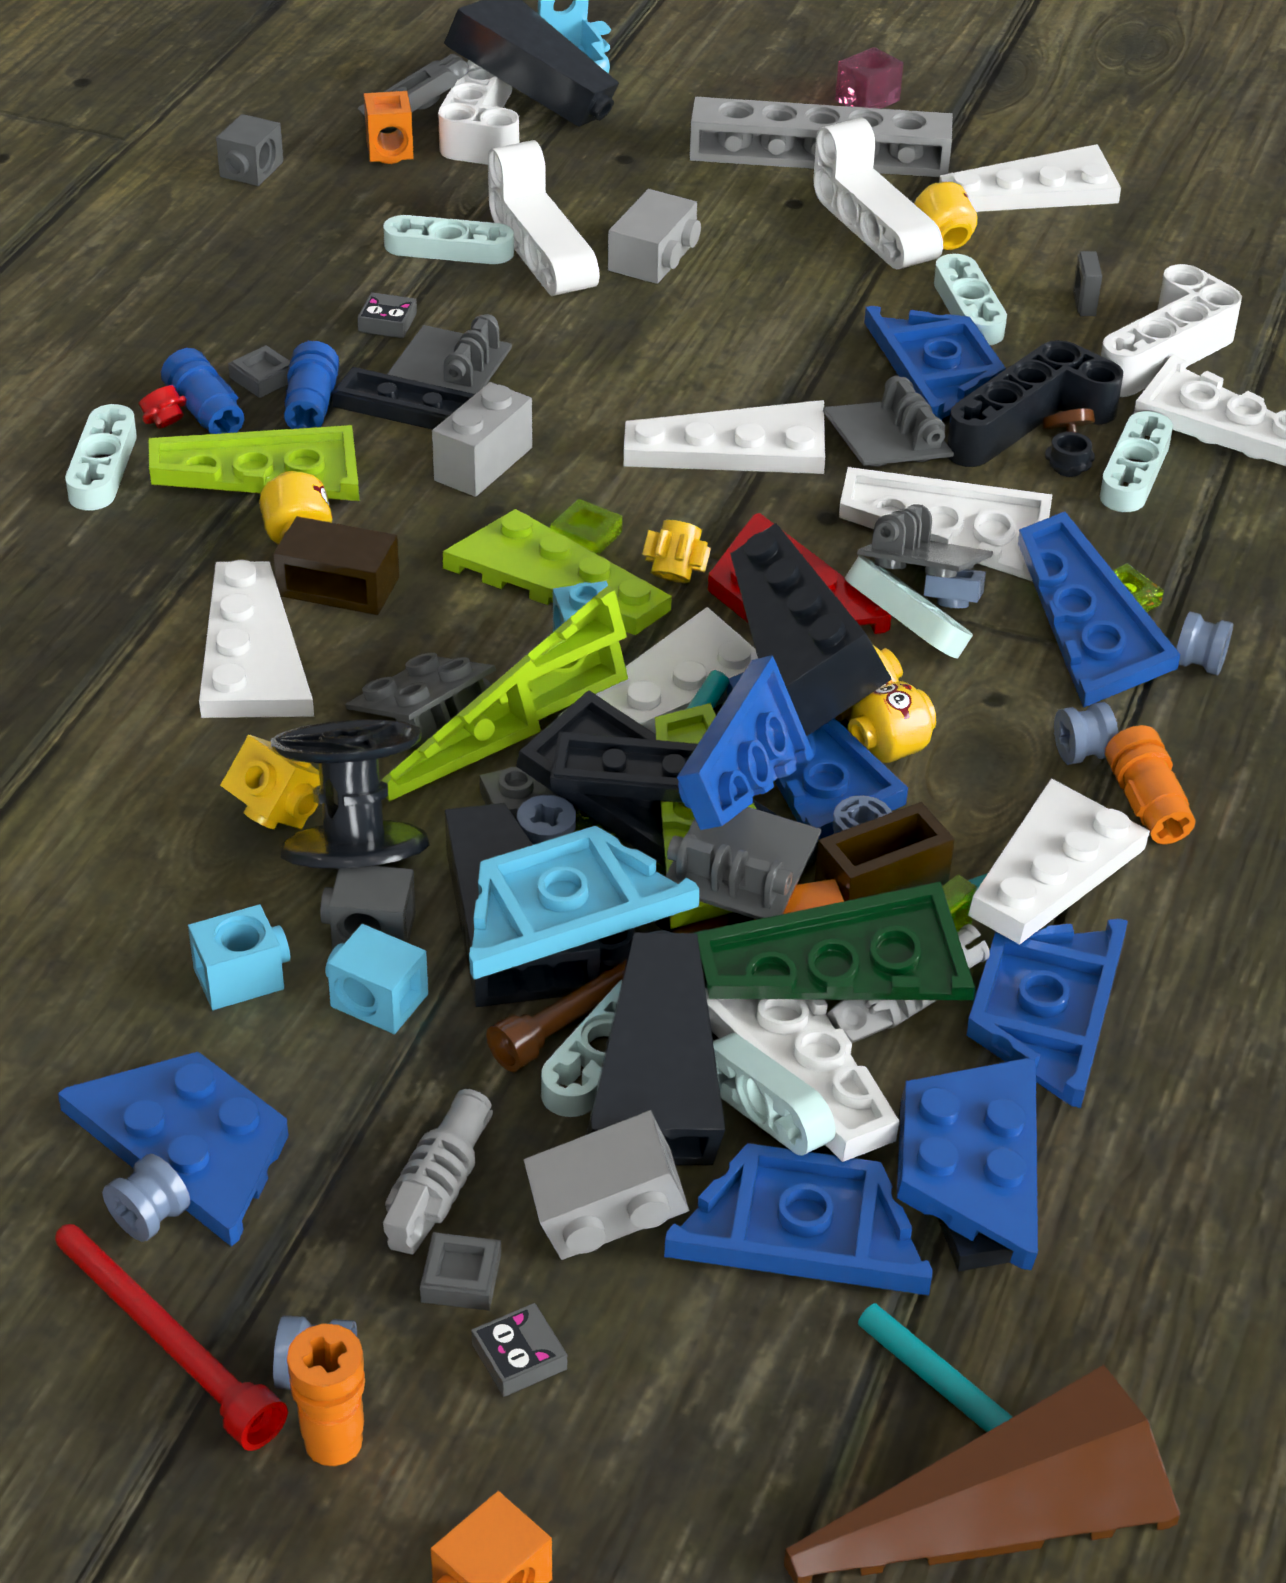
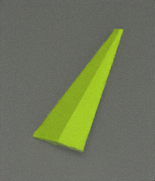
M610 586L601 590L380 780L388 785L389 796L386 799L390 802L541 732L538 720L572 705L588 690L597 694L627 680L628 675L619 643L620 640L627 636L615 590Z

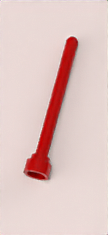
M65 1224L58 1229L55 1235L57 1246L221 1405L220 1414L224 1418L223 1427L225 1431L245 1450L254 1451L260 1449L278 1435L288 1416L287 1405L266 1385H254L251 1382L241 1383L78 1226Z

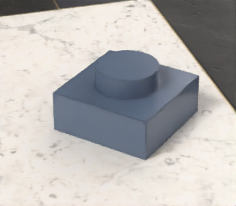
M964 569L957 572V576L952 578L926 574L924 596L937 598V604L940 606L967 608L969 607V602L977 603L984 593L986 571Z

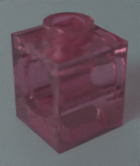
M875 47L839 61L835 100L848 107L878 109L900 101L903 62Z

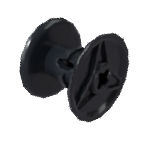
M348 720L302 726L282 732L272 738L271 747L275 754L292 761L318 763L320 785L313 789L314 802L322 804L323 825L297 832L283 842L281 845V858L291 864L312 868H353L400 861L420 854L430 846L427 833L424 830L409 823L383 820L381 800L389 795L387 783L380 781L378 758L405 752L416 745L422 735L420 727L407 722L391 720ZM333 787L338 792V805L334 803Z

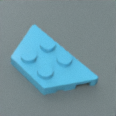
M597 826L480 862L479 895L474 911L473 945L470 947L469 953L470 974L475 980L699 907V887L688 878L677 884L656 872L655 859L637 849L623 846L618 838Z

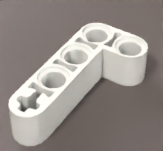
M468 60V73L457 80L455 86L451 88L439 108V148L441 155L448 159L488 165L490 149L519 143V115L513 110L503 108L512 93V86Z
M861 117L820 128L816 137L813 177L815 193L819 201L896 270L938 259L943 251V239L937 224L873 169L875 137L869 122Z
M531 140L490 149L488 153L489 207L494 223L507 225L513 230L514 250L551 296L597 286L599 283V267L592 248L545 192V161L538 142Z
M1177 264L1165 269L1158 310L1109 334L1103 340L1101 356L1115 362L1123 370L1120 397L1131 396L1147 388L1173 354L1186 360L1187 367L1233 342L1242 299L1241 293L1234 287L1191 265Z

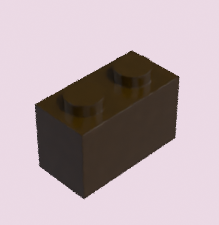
M296 516L273 553L276 584L280 597L379 615L399 579L398 539L395 534Z
M922 802L819 839L815 882L835 879L844 901L940 881L944 890L948 888L955 838Z

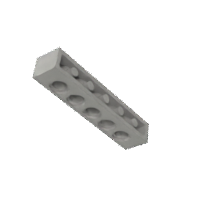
M695 97L691 119L690 161L814 169L818 130L825 126L862 117L869 122L874 133L875 152L873 169L878 173L940 177V175L948 174L953 113Z

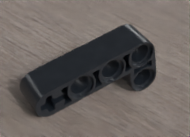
M1055 340L1042 344L951 408L947 444L954 454L953 457H948V459L964 467L981 466L1041 425L1042 418L1056 414L1059 411L1091 409L1094 411L1095 422L1092 424L1100 425L1113 421L1117 416L1123 380L1122 368L1115 362L1068 341Z

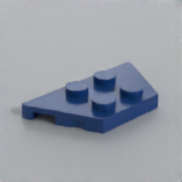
M868 306L865 309L864 323L899 377H906L911 381L915 393L922 395L932 408L933 414L941 420L951 414V408L957 402L1006 370L1004 364L969 316L935 315L929 312L910 310L909 319L904 320L882 317L880 315L881 307Z
M1110 919L1107 921L1106 931L1074 934L1072 924L1047 926L1035 932L1020 945L995 931L990 948V957L986 961L969 1016L966 1035L1005 1062L1025 1058L1036 1060V1083L1070 1106L1081 1108L1128 921Z
M199 1052L66 1087L58 1093L61 1111L132 1168H134L138 1160L147 1154H154L166 1161L177 1172L187 1188L190 1196V1205L186 1211L230 1246L239 1241L243 1233L242 1219L252 1198L259 1199L268 1180V1167L278 1159L289 1136L287 1118Z
M1025 1058L906 1081L900 1108L897 1199L923 1214L934 1215L942 1219L948 1228L971 1241L975 1239L979 1232L1014 1251L1010 1263L1025 1270H1032L1038 1254L1036 1060Z
M747 1143L729 1163L728 1172L723 1177L713 1180L698 1197V1208L681 1227L673 1224L667 1231L665 1238L664 1257L922 1295H929L933 1271L929 1261H921L911 1240L912 1226L903 1207L896 1203L892 1197L893 1186L881 1162L857 1158L842 1162L835 1155L809 1152L801 1156L795 1154L790 1149Z

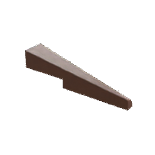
M1102 1365L786 1548L784 1567L795 1583H810L813 1575L860 1568L861 1576L882 1573L886 1564L927 1558L929 1565L1040 1549L1047 1539L1089 1533L1091 1540L1112 1538L1116 1529L1155 1523L1157 1530L1169 1529L1178 1524L1180 1512L1148 1419L1105 1365Z

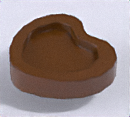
M1074 409L1042 418L1043 429L1066 427L1067 432L1076 433V426L1089 425L1095 422L1094 411L1091 409Z

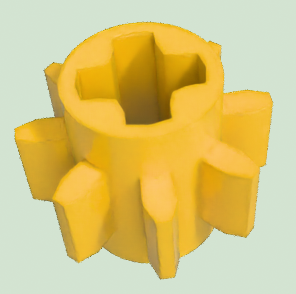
M664 520L660 533L648 530L642 555L646 556V561L653 562L651 573L659 578L680 583L690 582L692 570L705 573L711 548L707 547L708 543L706 541L700 540L702 530L695 525L677 520Z

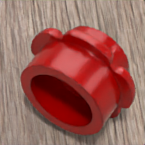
M174 385L164 386L146 395L139 402V406L144 413L142 416L143 422L145 424L155 423L158 429L176 423L184 416L181 407L186 404V396L180 397Z

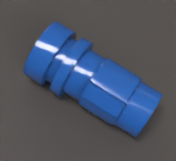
M307 341L298 345L292 353L287 373L288 388L284 419L291 429L321 427L339 371V357L328 344L320 341Z
M184 348L170 355L164 362L161 370V379L165 386L174 385L180 397L186 396L185 406L199 424L206 428L210 434L237 433L244 422V413L236 401L239 397L227 382L218 375L205 356L195 348Z

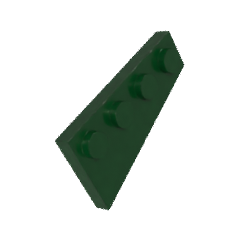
M941 881L694 932L698 935L703 977L709 999L974 1001L975 986Z

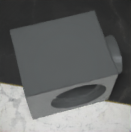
M241 114L216 137L219 172L222 178L259 186L283 163L281 124L279 122Z
M382 866L339 868L334 887L324 888L321 901V922L323 924H330L332 950L338 944L345 943L361 924L409 943L416 914L413 869Z

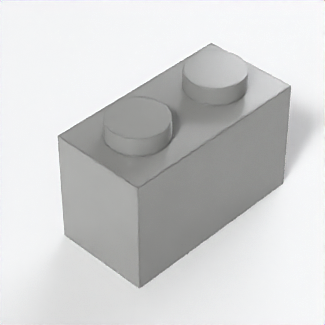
M647 189L609 230L608 271L658 284L670 269L676 268L680 258L690 247L693 248L698 242L701 223L697 220V201Z
M489 382L432 430L434 481L474 497L478 496L532 448V398L510 390L506 386Z
M651 1110L524 1159L539 1222L561 1260L577 1254L592 1252L605 1243L642 1229L657 1227L666 1220L689 1211L670 1147Z

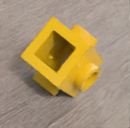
M252 735L247 736L220 785L247 805L244 810V814L247 817L270 829H275L278 823L302 829L308 817L314 813L319 805L314 802L313 789L320 785L319 770L311 765L312 763L292 761L275 754L270 741Z

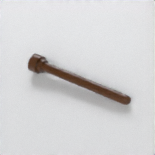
M730 914L680 926L672 931V933H694L728 926ZM627 959L532 1017L527 1014L521 1016L511 1014L487 1029L486 1038L488 1046L497 1062L506 1070L516 1072L537 1059L539 1049L544 1047L545 1038L594 1009L616 984L622 980Z

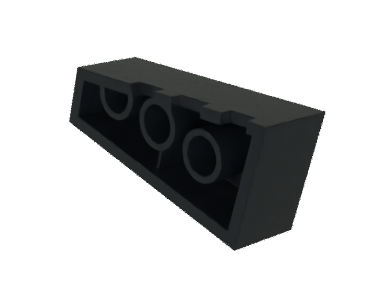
M777 523L763 532L753 535L744 545L730 553L757 657L763 658L773 655L806 736L892 680L867 634Z

